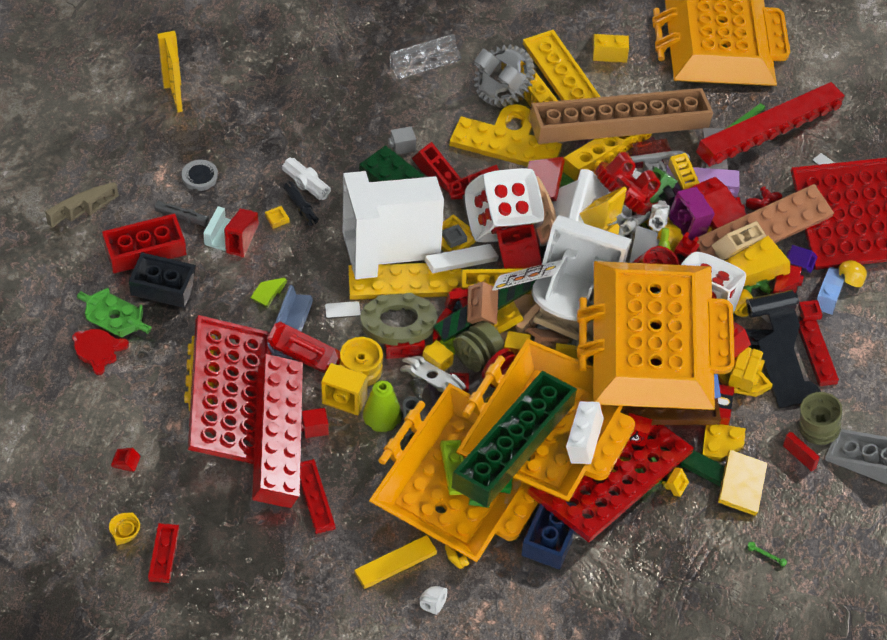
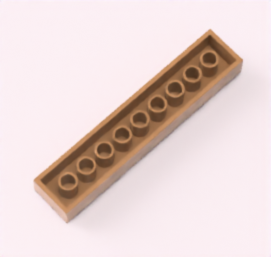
M698 88L532 103L529 120L538 144L709 128L713 111L703 89Z

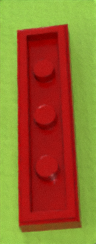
M315 460L300 462V485L315 534L335 530V523Z

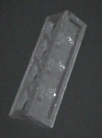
M454 34L391 52L390 66L397 78L400 79L459 61L462 56L456 48V37ZM449 52H453L455 56L449 57V56H446L445 54H446V53H449ZM436 57L439 60L434 62L430 58ZM416 62L424 63L422 66L414 65ZM405 67L408 69L400 72L398 68Z

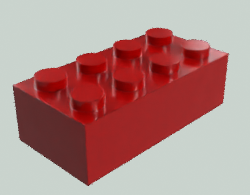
M175 213L102 231L104 247L113 274L134 269L141 253L168 259L187 255L185 239Z

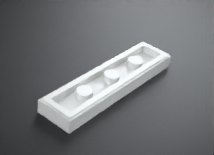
M491 244L427 255L424 261L432 273L495 262L499 256Z

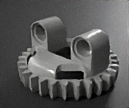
M510 44L508 48L503 45L502 50L497 47L496 52L491 50V53L483 48L474 60V65L479 68V71L475 72L478 77L474 78V81L477 82L474 87L477 88L476 92L479 94V97L492 106L500 107L502 104L506 107L507 103L513 105L514 100L518 102L520 96L524 98V92H529L527 88L532 86L530 81L535 80L532 76L536 73L532 58L523 48H519L517 45L513 47ZM521 60L526 64V65H523V66H524V73H521V66H520ZM500 61L506 64V67L498 76V80L501 83L490 77ZM507 90L512 94L502 95L501 98L497 96L498 93Z

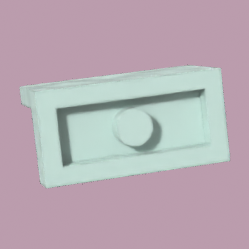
M217 207L203 233L204 245L223 251L226 250L224 229L231 220L225 217V208Z

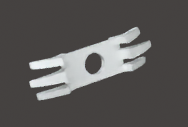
M422 356L405 357L402 359L403 362L410 365L402 366L400 371L408 372L415 378L417 376L436 387L438 391L444 392L449 383L458 388H466V385L456 375L448 374L427 362ZM434 371L438 373V376L436 378H428L427 374Z

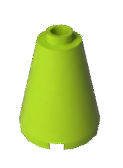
M382 380L376 382L370 392L363 409V420L374 431H391L398 423L400 424L402 410L391 383Z

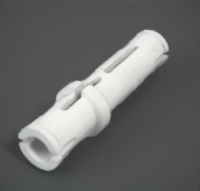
M650 211L646 215L636 213L634 216L628 217L621 224L620 232L624 235L631 233L636 226L641 225L650 218Z

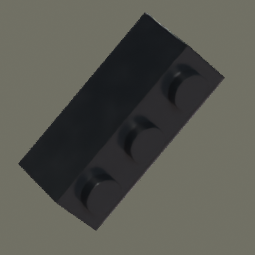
M141 253L128 281L130 295L185 308L191 295L196 265Z

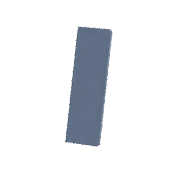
M290 285L275 323L282 322L302 332L313 302L312 296L296 294L293 285ZM268 342L272 355L292 359V357L274 349Z

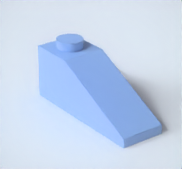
M829 267L817 297L821 311L831 315L845 280L844 274L839 275L838 268Z

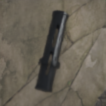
M289 181L291 187L285 183L283 188L297 206L299 214L305 218L309 226H314L311 220L317 224L319 218L313 212L311 204L307 203L294 182Z

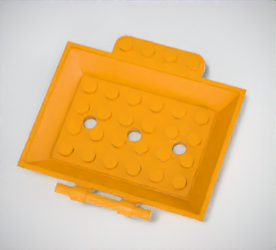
M665 0V11L660 13L659 8L653 9L652 23L656 35L655 51L658 54V60L664 61V52L670 47L674 81L777 86L773 61H786L790 54L785 15L781 9L765 7L764 0ZM667 23L669 35L663 37L662 27Z
M594 261V305L587 307V298L581 297L579 298V310H577V323L579 324L577 359H579V371H587V359L593 355V402L612 406L715 410L714 374H727L731 372L735 361L733 306L726 299L712 298L711 266ZM657 287L660 289V293L654 294L650 291V288ZM590 320H593V341L587 342V324ZM656 322L660 324L661 328L653 329L650 324ZM654 358L659 359L661 365L655 366L650 360Z
M529 339L525 341L505 375H502L500 369L505 358L498 356L494 364H491L485 372V378L476 392L471 394L467 401V406L462 412L464 417L469 418L474 411L478 418L456 453L467 457L541 371H544L577 389L575 403L531 455L533 460L526 461L513 478L568 502L584 475L595 480L606 479L634 432L635 421L632 417L620 412L623 406L600 405L604 420L591 464L571 463L566 448L579 402H593V366L587 364V371L580 372L579 360ZM490 383H492L496 389L488 402L484 403L482 396Z
M449 383L424 421L421 420L420 413L426 404L423 401H418L414 409H411L404 418V423L394 438L388 441L378 461L385 465L388 459L391 458L394 465L369 502L471 560L478 562L495 534L507 541L516 540L539 503L527 494L528 488L531 485L512 478L511 493L500 492L491 502L489 508L469 505V498L465 495H449L440 443L446 440H461L462 443L478 418L474 411L469 418L462 415L471 395ZM411 429L414 435L405 449L402 450L400 442L408 430ZM441 506L446 512L438 513L435 508Z

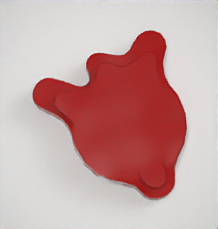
M101 329L78 331L72 336L77 357L83 362L90 364L96 375H102L105 372V366L117 360L114 352L123 351L129 347L127 339L114 338L108 332Z

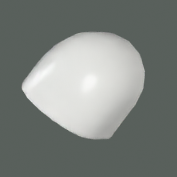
M433 586L426 589L419 599L421 608L437 615L446 601L447 588Z

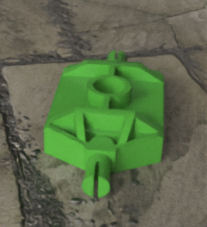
M109 288L101 290L92 296L82 291L78 293L77 299L86 302L85 318L87 321L119 337H124L138 330L146 334L151 331V326L142 322V305L138 308L110 294ZM111 315H119L118 318H110Z

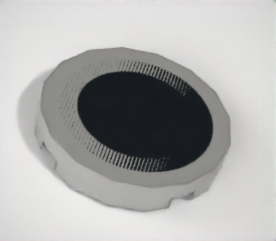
M194 160L186 164L182 169V181L189 189H197V191L208 190L216 184L218 170L210 161Z

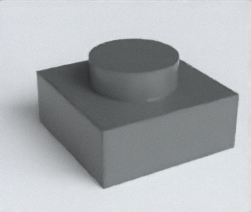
M459 224L442 230V236L450 248L467 242V236Z

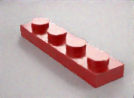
M800 320L799 334L819 387L838 384L839 378L817 320Z

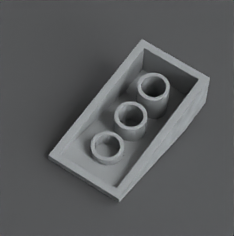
M841 429L838 438L831 443L825 460L887 484V437Z

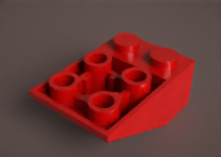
M525 224L497 231L504 269H526L542 265L543 260L538 233L534 224Z

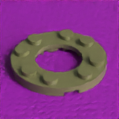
M413 293L379 295L366 304L361 312L360 319L363 332L374 341L387 345H398V343L406 342L414 344L428 338L433 333V325L437 323V311L429 300L416 296ZM405 308V311L412 310L418 316L415 323L406 327H391L384 324L380 319V316L384 312L388 313L389 309L398 311Z

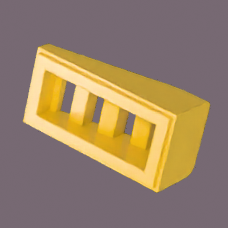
M686 153L670 157L668 167L682 190L699 184Z

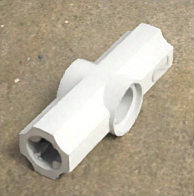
M290 157L285 160L282 170L294 179L299 189L308 190L319 200H324L328 197L331 188L318 178L313 168L304 167L295 158Z
M659 200L657 204L652 205L649 226L653 228V231H660L667 225L670 206L666 204V201Z

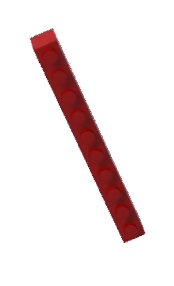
M829 82L700 140L696 153L709 167L714 164H720L723 160L733 158L738 153L746 152L751 147L759 146L769 139L772 140L782 133L786 134L795 127L799 128L806 122H812L819 116H825L830 111L838 110L842 106L845 95L832 82Z

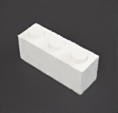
M579 402L566 445L570 462L573 464H591L604 420L599 402Z

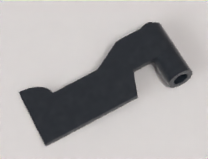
M793 290L746 300V308L750 318L768 315L773 332L759 340L758 346L760 351L763 352L762 359L765 360L764 365L769 380L773 384L772 390L779 409L799 405L808 395L821 392L813 382L804 381L794 350L800 323L795 311L797 304H799V298Z

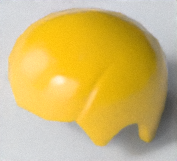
M849 260L841 263L839 266V275H845L844 281L854 287L863 286L867 276V271L863 265Z

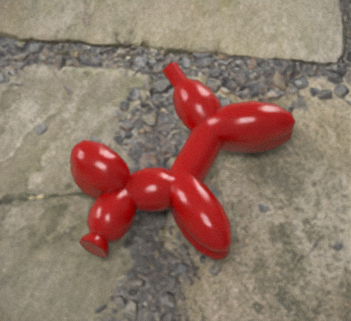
M763 186L760 188L762 200L749 198L746 200L745 206L751 210H758L782 199V194L780 192L770 193Z

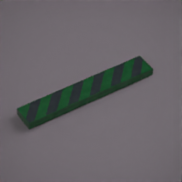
M536 280L498 289V310L530 292ZM468 305L433 325L434 330L444 343L474 325L467 322Z

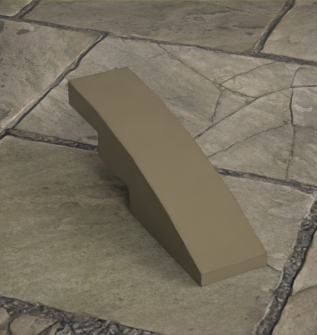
M112 182L97 186L58 203L45 211L47 224L54 227L65 218L72 222L84 212L91 216L119 196L117 184Z

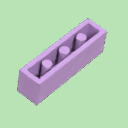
M667 165V167H666L667 172H666V173H668L669 175H671V176L675 179L673 173L671 172L670 168H669L668 165ZM693 167L699 183L717 177L727 186L736 199L739 192V171ZM678 182L673 189L676 194L682 190Z

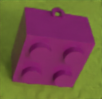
M693 187L677 192L668 217L673 225L680 228L683 236L686 232L690 233L688 238L693 241L695 237H700L707 233L715 213L698 188Z

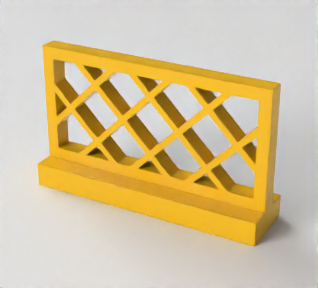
M175 31L159 33L157 37L164 89H171L177 113L183 112Z

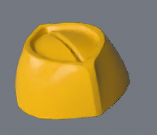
M134 513L118 514L109 523L110 533L117 546L132 541L140 529L139 519Z

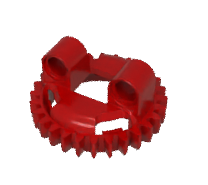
M626 152L619 153L610 164L602 161L596 168L595 173L609 192H613L625 186L627 191L624 205L637 214L646 215L652 209L650 199L661 185L655 173L651 170H646L635 179L632 176L635 170V163Z

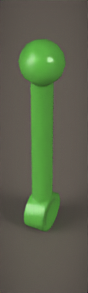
M754 542L748 543V550H755L779 562L780 566L787 565L786 559H780L756 547Z

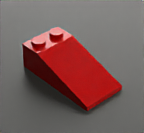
M717 177L689 187H697L709 206L712 207L715 213L710 224L712 231L747 215L727 186Z

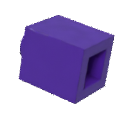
M792 245L786 254L790 265L802 267L801 271L810 274L818 257L813 251Z

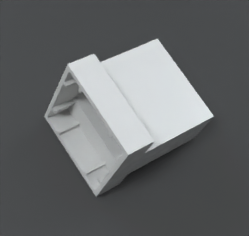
M366 171L343 173L342 233L355 279L378 277V265L421 261L425 260L427 255L441 253L444 198L436 176L369 182Z

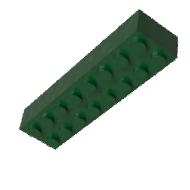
M541 371L453 472L452 489L487 508L574 406L577 389Z

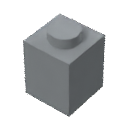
M412 126L391 130V138H388L390 149L393 148L397 155L416 151V137Z

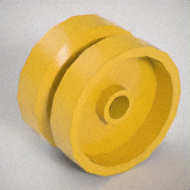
M355 337L348 340L340 351V365L367 375V387L375 384L380 379L383 370V353L380 345L367 337Z

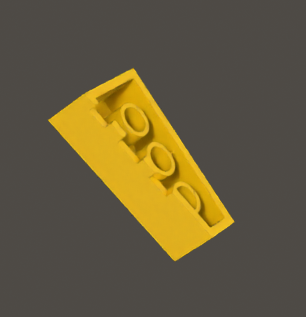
M769 236L764 237L726 260V262L739 267L746 273L744 286H753L759 281L766 279L768 281L775 279V276L781 274H790L789 259Z

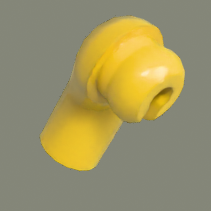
M445 545L448 560L458 569H464L465 566L469 565V560L466 556L459 557L456 550Z

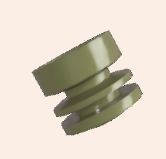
M487 321L475 323L468 331H464L453 341L454 349L459 359L474 372L481 371L490 358L498 351L504 349L505 345L500 333Z
M815 392L803 399L800 406L799 430L802 437L816 445H826L838 438L841 432L842 405L839 399L826 392Z

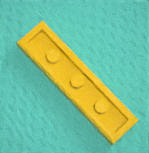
M426 535L355 569L354 574L362 587L366 589L436 555L437 549Z

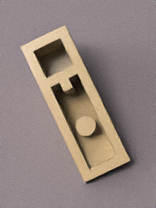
M755 221L726 234L715 242L712 247L721 260H726L763 239L766 235L758 222Z

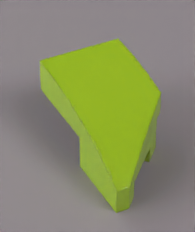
M279 278L261 282L252 294L251 299L269 308L276 294L281 293L288 280L286 278Z

